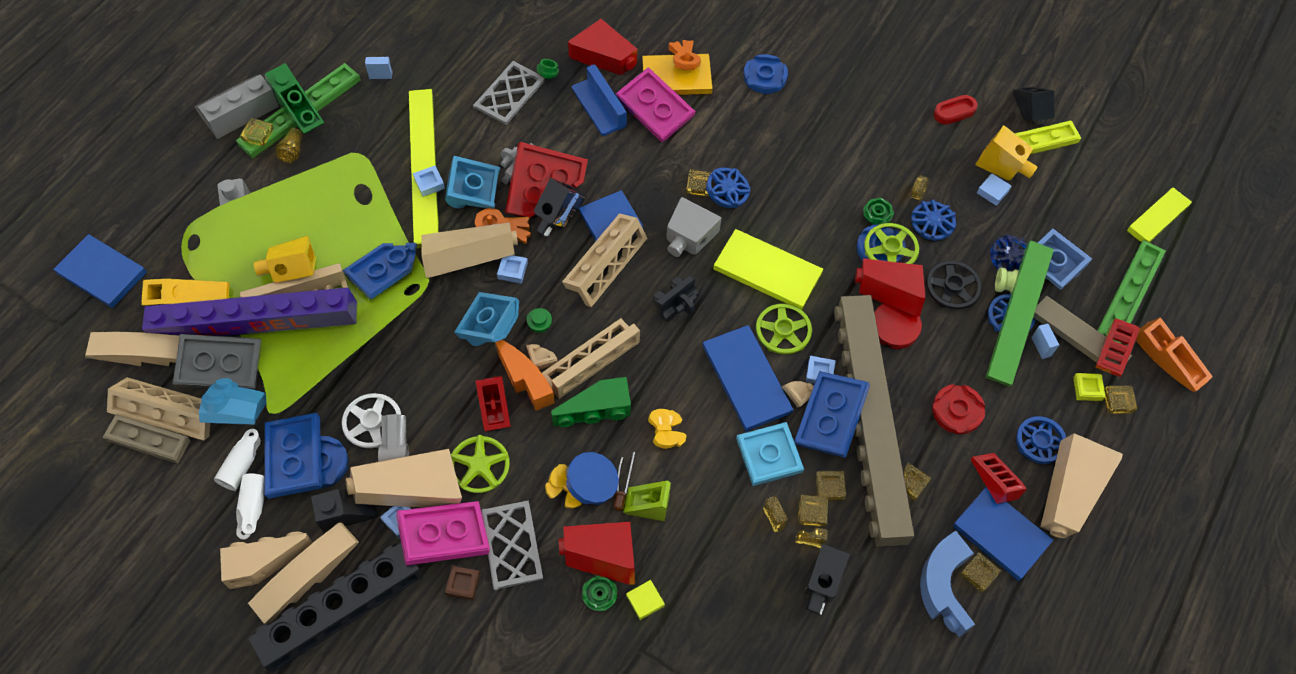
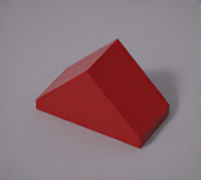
M502 376L476 380L484 431L511 427Z

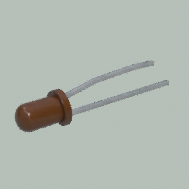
M633 452L625 492L619 491L618 484L614 495L616 497L614 502V509L616 511H622L624 508L635 452ZM623 457L621 458L620 465H619L618 478H619V474H620V468H621V464H622Z

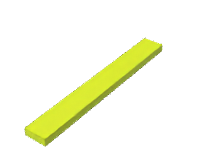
M432 89L409 91L414 243H417V248H422V235L439 232L437 192L422 197L413 177V173L436 166Z

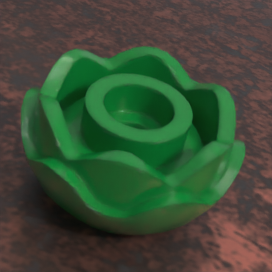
M883 198L869 200L863 209L864 217L872 225L888 223L894 215L892 205Z
M595 576L583 585L582 599L594 611L607 610L613 606L617 599V587L608 578ZM601 592L602 596H598L597 593Z

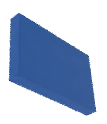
M89 234L53 269L57 275L111 308L147 273L144 267Z
M819 371L794 443L798 446L846 458L870 388L869 382Z
M318 413L266 422L265 496L270 499L321 489L320 416Z
M987 487L953 525L957 531L1018 581L1023 578L1053 541L1052 538L1007 502L997 504Z

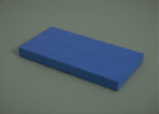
M749 325L703 342L702 347L745 432L793 413V408Z

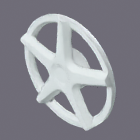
M377 393L366 394L355 399L348 405L342 417V429L346 438L354 445L362 448H379V445H382L380 427L382 426L381 411L384 401H388L394 407L396 414L401 415L400 408L396 402L386 395ZM367 398H377L373 408L363 410L355 405ZM351 411L360 419L361 423L348 431L346 421L348 413ZM364 431H369L373 442H361L354 437Z

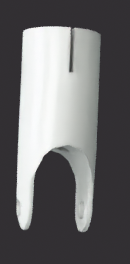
M247 430L242 439L232 448L214 478L216 483L224 488L236 491L241 483L242 476L247 473L253 463L256 450L261 443L257 430Z
M244 474L242 476L236 509L238 523L236 534L240 539H247L255 531L257 520L262 514L265 495V476Z

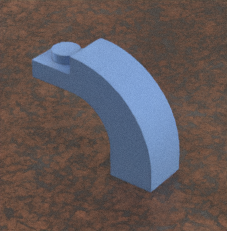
M955 531L944 538L926 560L921 574L920 588L923 603L932 620L942 614L947 628L951 632H955L958 637H961L975 623L954 597L950 580L952 572L966 563L974 553L958 532Z

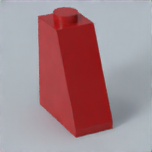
M602 19L568 41V54L573 60L591 66L595 64L597 68L618 75L632 70L637 64V48Z
M863 259L861 268H857L855 274V283H859L860 294L871 295L872 299L911 315H921L925 301L923 265Z
M630 522L563 527L564 538H559V554L565 555L567 567L625 584H635Z

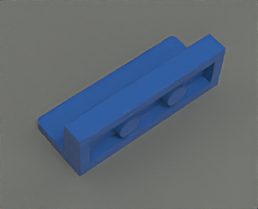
M596 65L587 67V80L572 85V91L602 136L627 127L626 110Z

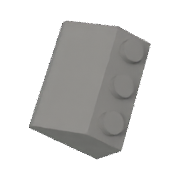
M260 74L194 107L214 136L219 139L279 106L273 90Z

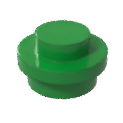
M542 59L536 68L540 76L546 79L556 77L559 73L558 64L551 59Z
M537 308L527 315V325L534 332H545L552 324L551 314L545 309Z

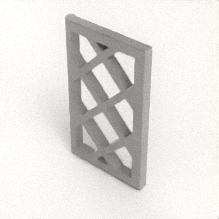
M512 61L475 102L473 108L507 125L544 83L545 78ZM513 68L520 71V75L507 76ZM534 78L537 80L533 86L527 87L525 79ZM522 80V88L510 89L509 82ZM500 83H506L507 90L494 92V89ZM525 93L519 102H513V94ZM508 95L510 103L496 105L495 97ZM492 98L493 106L485 107L481 105L485 99ZM511 108L506 117L498 114V110Z
M529 500L481 509L490 547L488 559L493 589L498 590L543 580ZM525 508L526 521L522 525L511 518V515L515 510ZM497 514L503 518L495 530L491 529L488 525L487 516ZM507 521L519 528L511 541L499 534ZM523 532L530 535L531 548L528 552L515 544ZM495 537L508 545L499 558L493 554L492 541ZM512 548L524 555L516 568L503 561ZM528 559L535 562L537 574L526 576L520 572ZM502 565L511 571L512 574L508 580L498 582L496 570Z

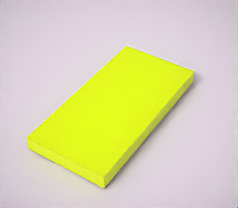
M737 229L733 232L713 268L726 276L801 310L823 272V268Z

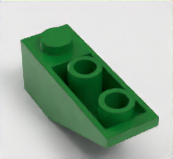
M286 63L265 73V81L273 90L276 100L303 135L324 124V121Z
M627 377L600 380L551 411L553 426L570 427L575 423L582 422L594 424L600 420L612 419L617 421L631 416Z

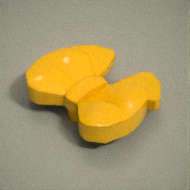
M656 409L651 412L648 421L656 428L653 443L657 447L664 449L675 447V445L680 447L686 441V434L671 431V427L681 424L682 418L673 410L669 411L667 409Z
M559 464L552 470L549 480L545 484L546 493L550 499H554L562 489L567 491L565 507L574 509L582 503L574 498L567 488V466Z

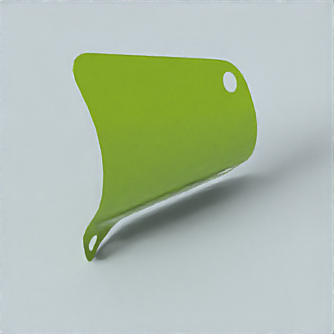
M349 153L211 210L197 218L187 227L182 239L181 248L185 265L194 280L230 283L229 298L241 297L240 292L274 282L271 274L257 276L254 262L266 259L270 247L309 236L316 256L314 270L340 263L342 270H344L382 243H393V246L406 245L409 242L394 214L370 160L359 153ZM358 184L366 185L372 192V201L368 205H362L355 199L354 189ZM197 234L200 238V245L197 249L190 251L188 249V240L191 235ZM416 254L412 272L371 300L345 276L348 288L357 300L356 324L240 335L241 338L261 339L262 341L258 370L263 380L266 392V405L269 413L276 414L290 407L423 294L428 286L429 278H426L424 267ZM410 285H420V289L415 294L410 296L404 294L406 288Z

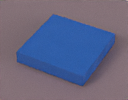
M622 190L579 208V213L595 241H597L619 213L638 218Z

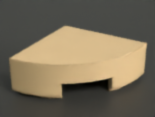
M537 344L526 345L529 358L538 369L551 367L558 362L557 357L552 351Z
M793 381L782 386L783 390L797 407L802 406L810 399L814 385L802 381Z

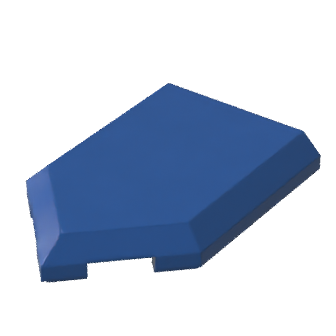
M382 243L345 268L343 272L347 279L371 300L412 272L417 243H406V245L393 246V243Z

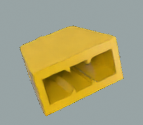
M1004 125L986 146L975 164L1005 180H1011L1017 172L1027 178H1031L1037 169L1036 165L1027 160L1032 152V147Z
M309 236L270 247L266 259L254 262L257 276L271 274L273 281L277 283L314 275L316 256Z

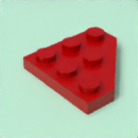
M519 142L505 213L519 217H532L535 215L534 209L549 179L559 180L574 188L584 182L588 159Z

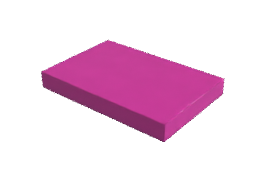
M649 67L615 94L620 103L662 143L693 118L696 112Z
M479 501L399 510L396 513L405 565L489 554L490 547Z

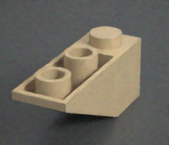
M291 532L286 537H263L258 542L248 544L245 542H235L230 544V547L220 548L222 582L229 589L259 584L296 558L313 542L307 533Z

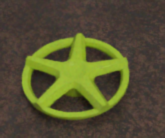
M884 223L875 226L868 232L864 241L865 255L872 260H877L873 256L874 254L885 253L889 262H896L897 255L900 254L912 257L906 263L913 264L919 254V244L916 237L909 229L899 224ZM895 227L901 229V231L896 236H887L881 228ZM875 232L882 244L869 248L870 237ZM907 234H909L914 242L915 251L902 247V241Z
M776 304L766 308L759 315L756 322V334L759 341L769 352L793 354L802 351L809 343L812 336V325L808 316L801 309L789 304ZM778 308V319L775 323L762 320L766 313ZM785 308L795 310L804 319L793 322L787 318ZM807 325V336L801 342L794 334V331ZM760 327L774 332L770 343L764 339ZM783 339H787L795 346L791 349L777 348Z
M482 435L469 438L461 442L451 453L453 466L455 461L468 466V471L462 480L459 481L457 478L459 487L465 491L472 493L490 491L499 486L508 474L510 465L508 452L500 442L493 438ZM476 442L473 456L458 454L465 446ZM484 442L493 444L502 453L490 456L485 455ZM505 460L503 474L497 481L490 470L491 465ZM475 476H482L490 484L486 488L479 489L471 488L467 485Z

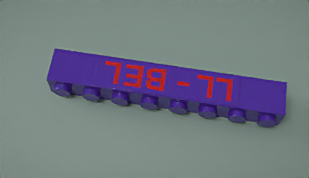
M347 287L145 306L142 330L145 333L180 336V334L231 336L356 324L357 300Z

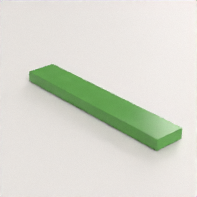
M344 63L307 89L305 94L318 112L361 81L359 74ZM281 108L237 139L236 142L251 158H254L297 126L285 110Z
M1031 240L1027 243L985 378L1008 387L1013 384L1054 249Z
M1145 240L1141 242L1097 329L1098 332L1106 337L1109 326L1116 318L1131 324L1166 250Z

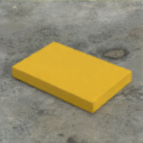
M697 54L701 58V63L695 70L676 68L673 63L674 55L642 56L643 71L649 67L678 95L712 94L709 54Z

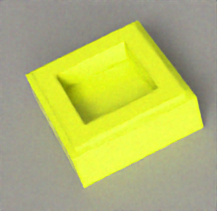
M1076 373L1074 375L1077 400H1104L1105 391L1102 374Z
M651 580L626 593V597L639 620L665 606Z

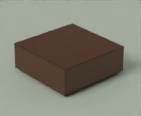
M452 566L445 594L474 600L480 571Z

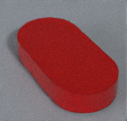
M961 95L938 103L933 115L937 122L948 125L972 117L976 112L978 104L973 97Z

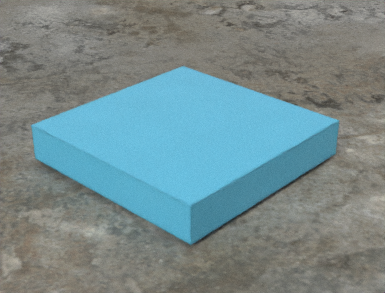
M787 422L737 435L736 440L752 486L803 473L804 467Z

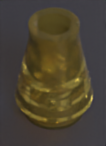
M296 128L289 129L286 136L276 146V155L281 161L291 163L299 157L302 138L300 130Z

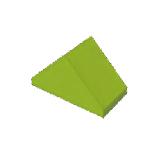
M661 481L628 487L623 513L665 521L671 482Z

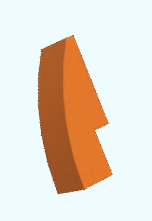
M1161 317L1147 322L1139 329L1136 341L1141 348L1165 372L1192 392L1199 390L1213 377L1184 337L1179 336L1175 338Z
M503 340L495 342L497 353L516 394L526 390L535 411L554 404V392L537 366L509 343Z

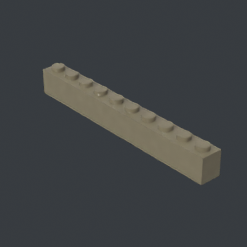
M871 295L843 296L840 299L839 305L835 306L834 314L835 320L840 323L838 340L840 344L843 343L844 351H842V364L847 366L848 372L845 377L866 381L870 384L854 432V436L859 439V445L857 446L858 461L863 463L861 482L863 486H866L868 494L865 496V507L867 512H871L872 521L869 523L870 536L875 538L876 547L909 545L914 537L872 298Z

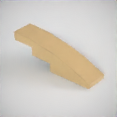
M91 332L85 358L141 366L142 362L169 366L170 362L176 363L180 336L141 332Z
M339 522L285 566L248 604L264 624H271L290 603H297L314 583H321L359 542L344 524Z

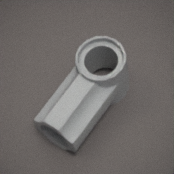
M390 414L382 416V445H379L378 462L409 456V447L406 444L405 415Z

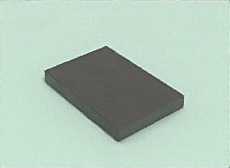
M180 334L173 385L178 387L210 388L216 380L229 378L236 382L238 387L256 390L261 339Z

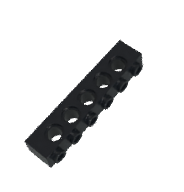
M401 543L390 545L383 550L382 555L374 560H367L361 563L357 570L350 575L337 578L332 583V586L323 592L318 591L311 594L307 598V602L299 607L289 608L281 614V618L271 624L267 623L255 630L254 635L248 639L264 668L272 674L420 580L423 576L416 564L405 565ZM384 569H393L389 577H380ZM368 584L365 592L361 594L355 593L359 585ZM335 600H343L342 605L338 609L330 610V606ZM317 615L316 622L313 625L305 626V621L308 617ZM290 631V638L286 642L279 643L280 636L284 632Z

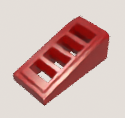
M1114 319L1108 328L1095 367L1121 377L1140 328L1123 320ZM1113 339L1116 340V341H1119V342H1121V343H1124L1125 345L1120 344V343H1118V342H1115V341H1113ZM1109 349H1112V350H1114V351H1117V352H1119V353H1122V355H1121V354H1118V353H1115V352H1113V351H1110ZM1107 357L1115 361H1118L1119 365L1108 360H1105V358Z
M995 453L971 458V462L997 504L1018 500L1027 490L1021 480Z

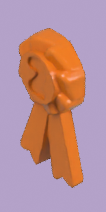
M683 40L682 46L678 41L669 43V50L675 54L673 56V63L676 68L695 70L700 66V56L692 53L694 41Z
M486 208L476 215L475 227L510 222L511 231L516 230L518 241L527 244V238L531 236L529 232V217L504 218L499 210Z

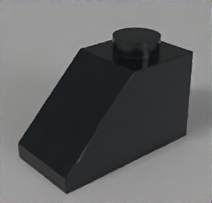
M1035 86L1013 89V95L1023 119L1031 120L1032 124L1046 123V119L1055 118L1054 90Z
M336 489L311 496L315 520L323 533L329 531L339 522L343 523L346 527L377 518L375 505L355 504L353 494L348 495L347 489Z

